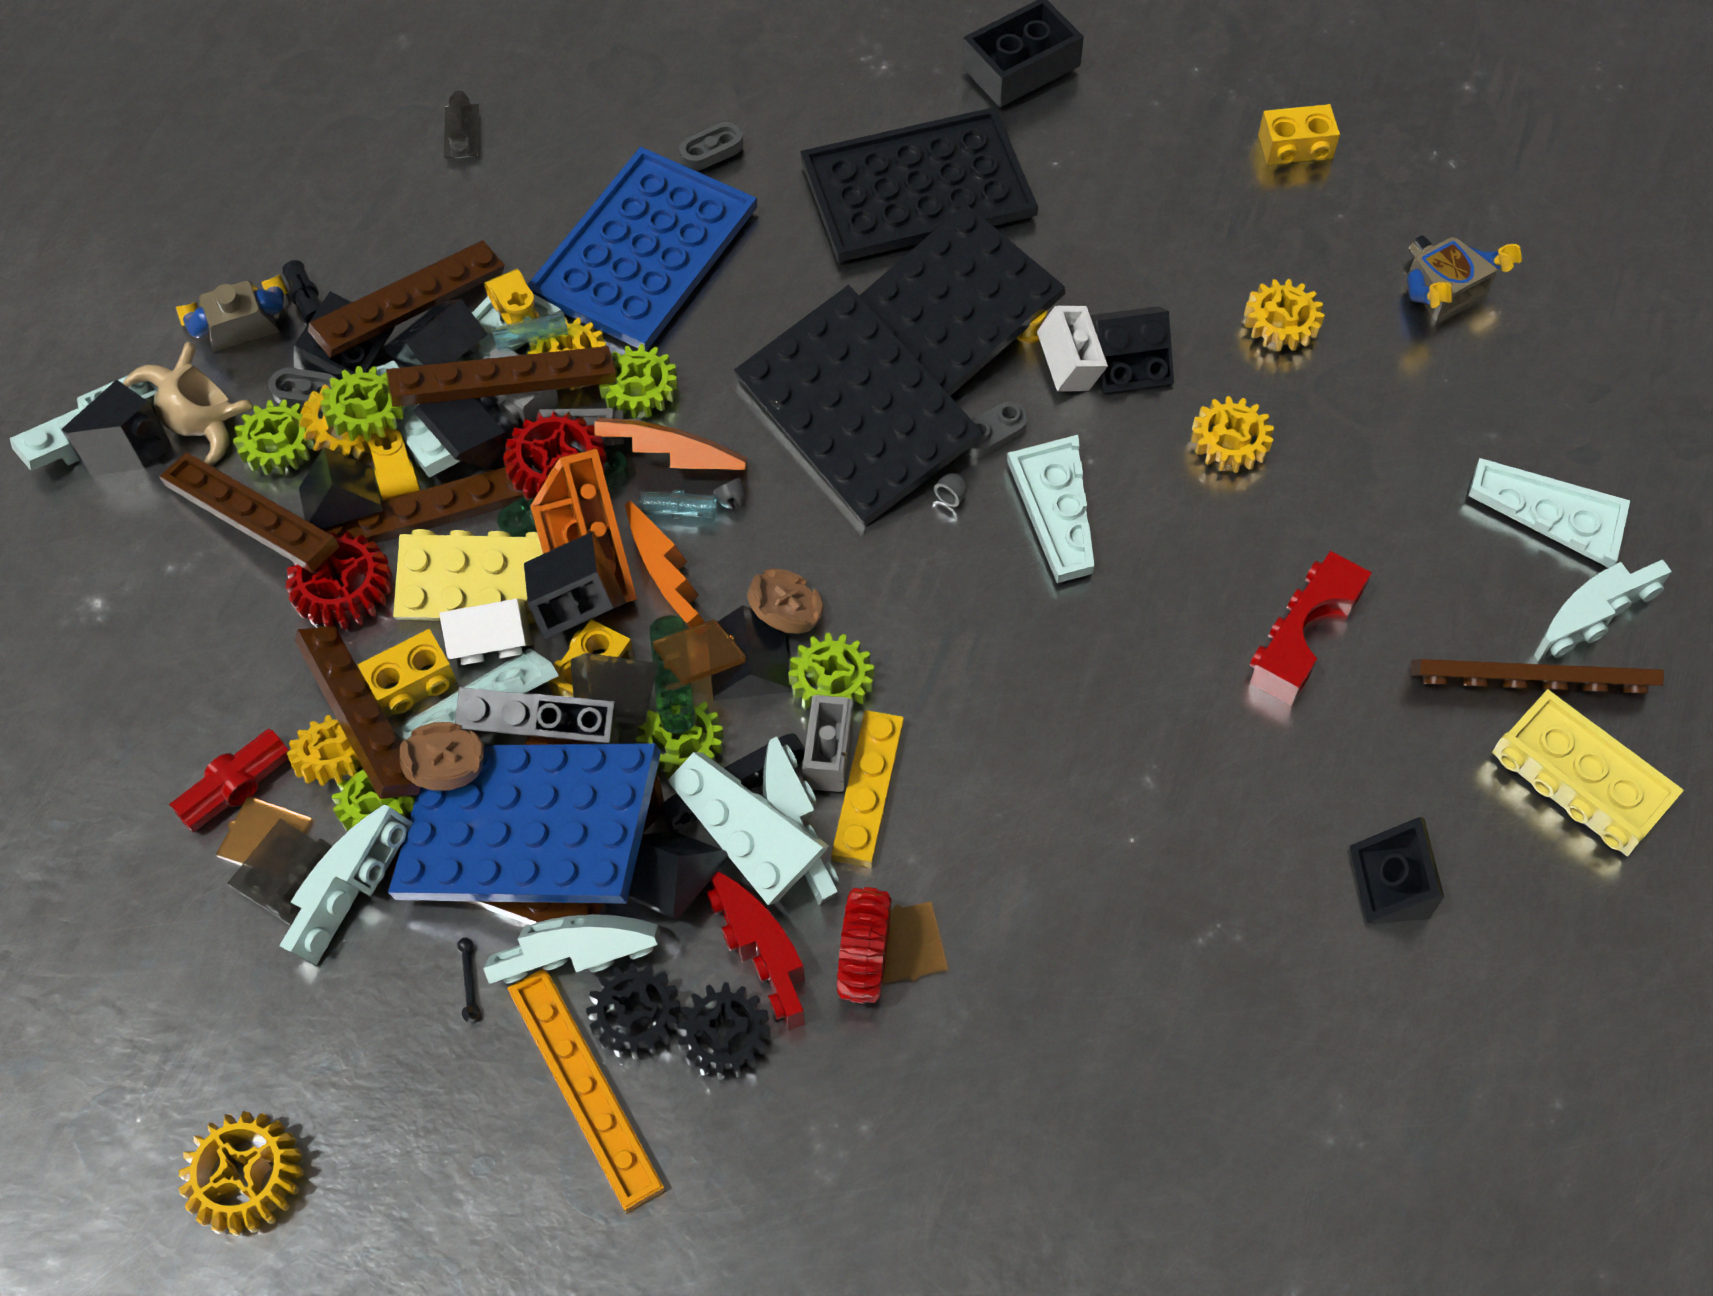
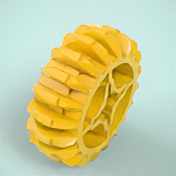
M243 1111L238 1123L231 1114H225L223 1127L221 1128L214 1123H208L207 1128L210 1132L208 1137L204 1139L199 1135L193 1136V1141L198 1146L196 1152H183V1158L191 1163V1166L178 1170L179 1177L187 1181L178 1188L180 1195L184 1198H189L185 1203L186 1210L191 1214L197 1213L196 1221L202 1226H207L211 1223V1229L218 1234L223 1233L228 1227L232 1235L240 1236L244 1225L252 1233L258 1232L260 1227L259 1219L264 1218L269 1224H275L276 1218L272 1211L277 1207L284 1211L289 1210L290 1205L284 1197L286 1194H299V1187L291 1182V1180L304 1176V1170L300 1166L295 1165V1163L303 1158L302 1152L298 1148H292L297 1141L295 1136L291 1132L284 1133L286 1127L279 1120L271 1123V1119L264 1113H260L254 1120L250 1112ZM248 1141L265 1143L258 1149L254 1146L242 1152L237 1151L233 1147ZM220 1158V1166L218 1170L211 1176L212 1169L217 1160ZM235 1160L243 1167L244 1178L248 1182V1186L239 1179L240 1176L237 1172L239 1169L234 1162ZM273 1168L271 1178L263 1189L262 1180L265 1174ZM237 1194H245L250 1200L235 1206L217 1204L224 1197L230 1199Z

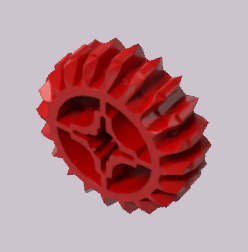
M553 410L551 417L544 418L538 412L537 421L531 422L525 419L523 429L514 428L512 433L513 439H507L506 452H504L503 456L504 465L507 467L505 469L506 475L510 482H512L516 492H523L527 501L536 497L559 458L579 453L576 448H572L568 444L577 447L582 452L597 449L602 469L605 473L604 465H606L607 456L606 451H604L603 439H601V436L595 435L594 425L587 426L583 416L573 421V416L569 411L564 417H558V414ZM527 464L534 465V469L542 471V474L535 472Z
M348 530L342 538H338V535L332 531L331 535L334 536L340 547L313 573L294 563L295 566L288 567L287 576L289 579L285 581L286 590L290 596L289 601L296 608L301 618L304 620L309 619L316 628L323 623L325 627H335L337 623H340L341 627L347 631L349 622L356 621V623L362 626L363 616L366 614L373 617L376 616L374 606H386L384 595L391 593L392 586L390 581L393 575L388 566L387 556L383 554L374 541L368 542L363 534L354 539L353 534ZM335 575L339 576L340 580L344 584L343 587L340 586L338 580H336Z
M873 887L853 888L847 897L837 973V993L841 999L851 1000L852 1003L865 1004V1002L876 1003L881 996L892 899L887 891H881Z

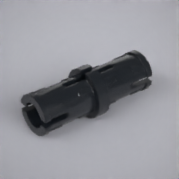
M292 260L284 264L282 273L290 287V298L295 305H298L304 319L303 321L305 325H308L321 305L318 300L319 291L316 284L309 280L304 264L301 261Z

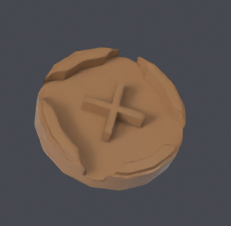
M766 569L763 574L754 576L748 588L747 598L752 610L768 625L783 632L800 634L810 631L817 625L824 607L818 591L815 588L811 591L805 586L807 581L802 576L788 570Z
M433 722L413 730L411 737L406 741L404 738L400 745V768L405 777L419 787L429 790H453L463 787L477 778L483 768L484 745L476 733L470 730V733L461 730V725Z

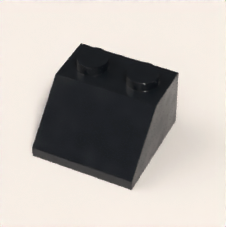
M457 299L436 304L383 348L404 367L455 362L461 356L463 359H466L476 353L481 348L479 341L488 334L463 300Z
M115 380L61 429L86 472L90 475L145 469L171 445L149 402L118 380Z
M495 396L419 404L413 410L455 460L490 470L505 467L503 456L504 452H506L507 439H513V430L518 427L519 423L512 415L502 411L496 405L498 399Z

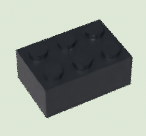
M1036 0L964 36L962 68L999 107H1002L1081 65L1084 36L1048 0Z

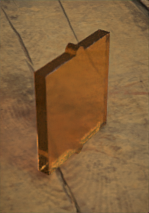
M715 619L653 641V648L664 660V668L671 669L683 686L746 662V656L734 643V636L727 635Z
M248 796L235 820L228 823L229 831L216 855L224 860L282 880L295 854L301 852L300 844L313 820L310 817Z
M931 901L903 908L900 905H895L893 910H891L882 985L905 980L915 983L920 977L948 972Z

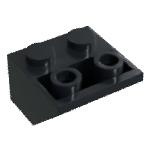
M330 291L310 322L352 302ZM308 323L294 344V367L302 370L328 373L335 376L338 380L343 379L341 372L343 370L348 371L350 375L356 374L357 366H361L363 373H367L395 327L330 358L308 333Z
M1156 306L1090 315L1108 365L1098 378L1102 393L1174 384L1168 310Z
M594 531L524 563L527 603L544 640L626 603Z

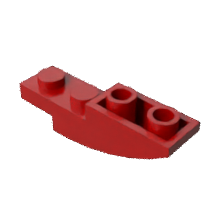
M717 871L711 878L712 889L707 890L706 893L714 914L722 912L727 923L726 926L721 927L728 949L730 951L737 949L742 962L752 958L760 981H769L774 994L769 995L768 1000L776 1020L784 1018L789 1031L805 1025L804 1010L793 986L805 981L804 966L794 945L781 925L756 897L736 881Z

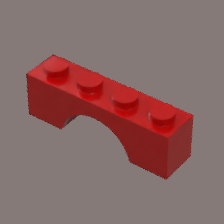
M1331 550L1322 563L1316 560L1305 578V581L1309 584L1304 591L1298 588L1287 605L1290 613L1287 618L1284 619L1279 616L1268 635L1272 641L1267 648L1260 645L1249 664V666L1255 668L1250 683L1292 706L1309 680L1317 661V657L1306 644L1303 629L1320 619L1337 618L1347 620L1364 593L1372 572Z

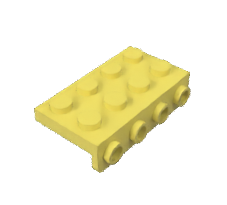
M424 529L413 530L412 535L400 534L393 617L396 620L441 621L440 612L512 599H524L528 622L536 623L527 603L524 563L543 554L537 532H528L526 537H511L510 533L503 531L488 532V536H473L472 532L464 530L450 531V535H435V532Z
M1548 689L1513 728L1500 738L1492 751V754L1499 759L1505 768L1520 774L1533 785L1538 793L1545 797H1550L1566 809L1572 819L1587 825L1601 836L1605 844L1621 851L1627 857L1684 791Z

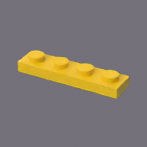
M864 710L831 852V861L872 868L904 724V717Z

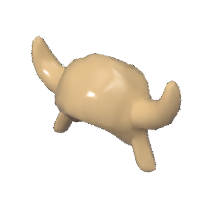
M186 342L173 371L160 365L147 364L131 372L123 384L130 387L142 382H151L157 386L158 391L154 395L156 415L166 428L176 434L185 437L205 435L210 442V451L204 462L213 466L225 455L229 446V435L223 422L233 416L253 409V405L249 400H241L231 404L227 396L204 373L191 364L196 348L191 342Z

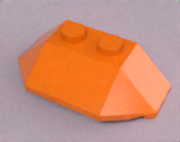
M594 449L559 458L530 505L543 554L594 531L626 602L637 600L598 450Z

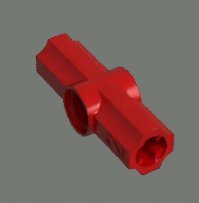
M268 728L234 755L232 753H225L215 758L206 767L204 778L176 798L169 806L186 827L194 833L227 806L237 807L250 800L258 789V782L289 759L287 755L289 749L278 735Z

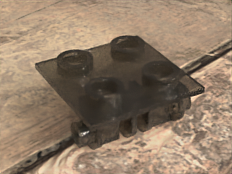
M280 818L227 884L281 920L292 925L301 908L291 903L293 897L317 863L332 846L321 838L315 841Z

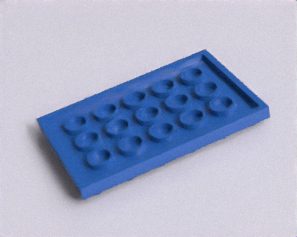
M640 146L527 285L533 294L560 308L562 313L575 319L580 318L581 322L585 324L591 322L594 324V328L636 348L640 344H644L645 351H647L756 210L757 198Z
M655 743L484 745L483 768L473 781L453 790L420 788L410 816V821L413 824L407 831L406 838L402 844L388 893L395 900L627 904L661 751Z

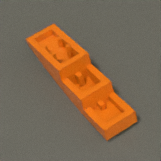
M599 417L595 421V435L632 437V452L670 453V468L745 470L747 467V457L712 440L676 428L637 420Z
M629 500L624 506L632 536L648 572L665 599L700 640L710 631V628L699 613L690 605L699 594L679 571L687 563V560L675 544Z

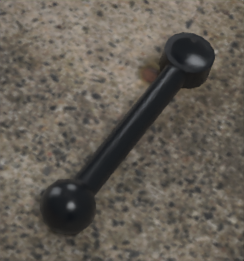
M466 937L458 941L457 949L462 953L466 1007L462 1009L461 1014L466 1022L471 1023L480 1017L481 1012L474 1002L470 952L473 950L474 944L471 939Z

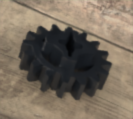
M635 962L630 963L628 973L624 974L616 966L613 968L615 978L611 981L602 976L598 979L602 987L601 992L590 991L589 996L595 1006L586 1008V1013L589 1019L595 1020L589 1025L593 1036L601 1034L599 1042L604 1049L614 1043V1052L618 1057H621L625 1049H631L633 1058L638 1059L640 1048L644 1047L653 1055L656 1053L654 1043L659 1040L668 1045L670 1038L667 1029L676 1030V1023H679L678 1019L672 1016L681 1013L680 1002L674 1000L679 996L675 985L667 987L669 980L665 972L655 978L653 966L650 964L645 967L643 973L637 971ZM652 991L656 992L661 998L663 1009L659 1008L657 1003L651 1002ZM641 1005L642 1011L635 1010L636 1006ZM626 1010L634 1011L632 1016L628 1015ZM606 1012L610 1013L611 1017L617 1018L616 1031L608 1024Z
M724 982L721 992L715 993L714 988L711 985H707L706 997L701 998L693 993L691 999L694 1007L682 1006L680 1009L681 1016L687 1022L676 1023L677 1034L684 1036L677 1041L680 1051H689L686 1055L689 1066L700 1061V1072L704 1076L709 1073L711 1068H714L717 1071L718 1079L724 1078L726 1069H732L736 1077L741 1076L740 1065L746 1063L749 1067L755 1068L757 1065L753 1054L765 1055L767 1052L766 1044L760 1039L771 1038L770 1027L762 1025L769 1021L767 1010H758L761 1003L757 995L749 1000L746 999L747 992L744 986H741L736 993H731L729 983ZM734 1007L742 1010L751 1021H748L747 1017H739L734 1011ZM714 1008L706 1016H703L708 1010ZM726 1017L730 1028L727 1029L726 1036H723V1044L721 1045L717 1033L721 1031V1027L724 1025V1018ZM696 1040H699L700 1044H708L713 1049V1055L703 1050ZM741 1045H745L740 1051L732 1054Z

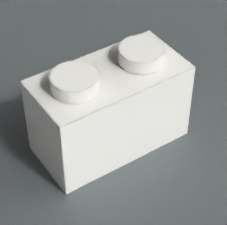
M1054 306L1038 329L1037 334L1057 392L1089 391L1108 365L1087 306Z
M512 599L439 613L447 659L460 658L461 665L484 662L483 654L497 651L499 659L522 655V647L533 645L524 599Z

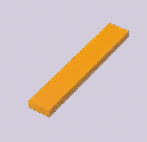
M542 968L507 987L625 1213H629L665 1192L662 1182L548 971Z

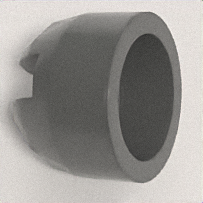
M947 474L934 486V492L944 504L956 507L967 493L966 481L959 474Z
M736 478L713 490L717 501L727 509H735L733 498H735L739 505H742L745 501V487L740 478Z

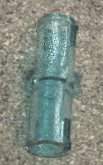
M563 311L535 319L526 316L523 317L524 321L491 327L497 350L528 342L530 346L536 345L537 340L569 334Z
M641 490L638 498V508L644 514L671 515L672 519L681 520L683 516L715 519L717 498L716 495L684 494L683 490H674L673 493Z

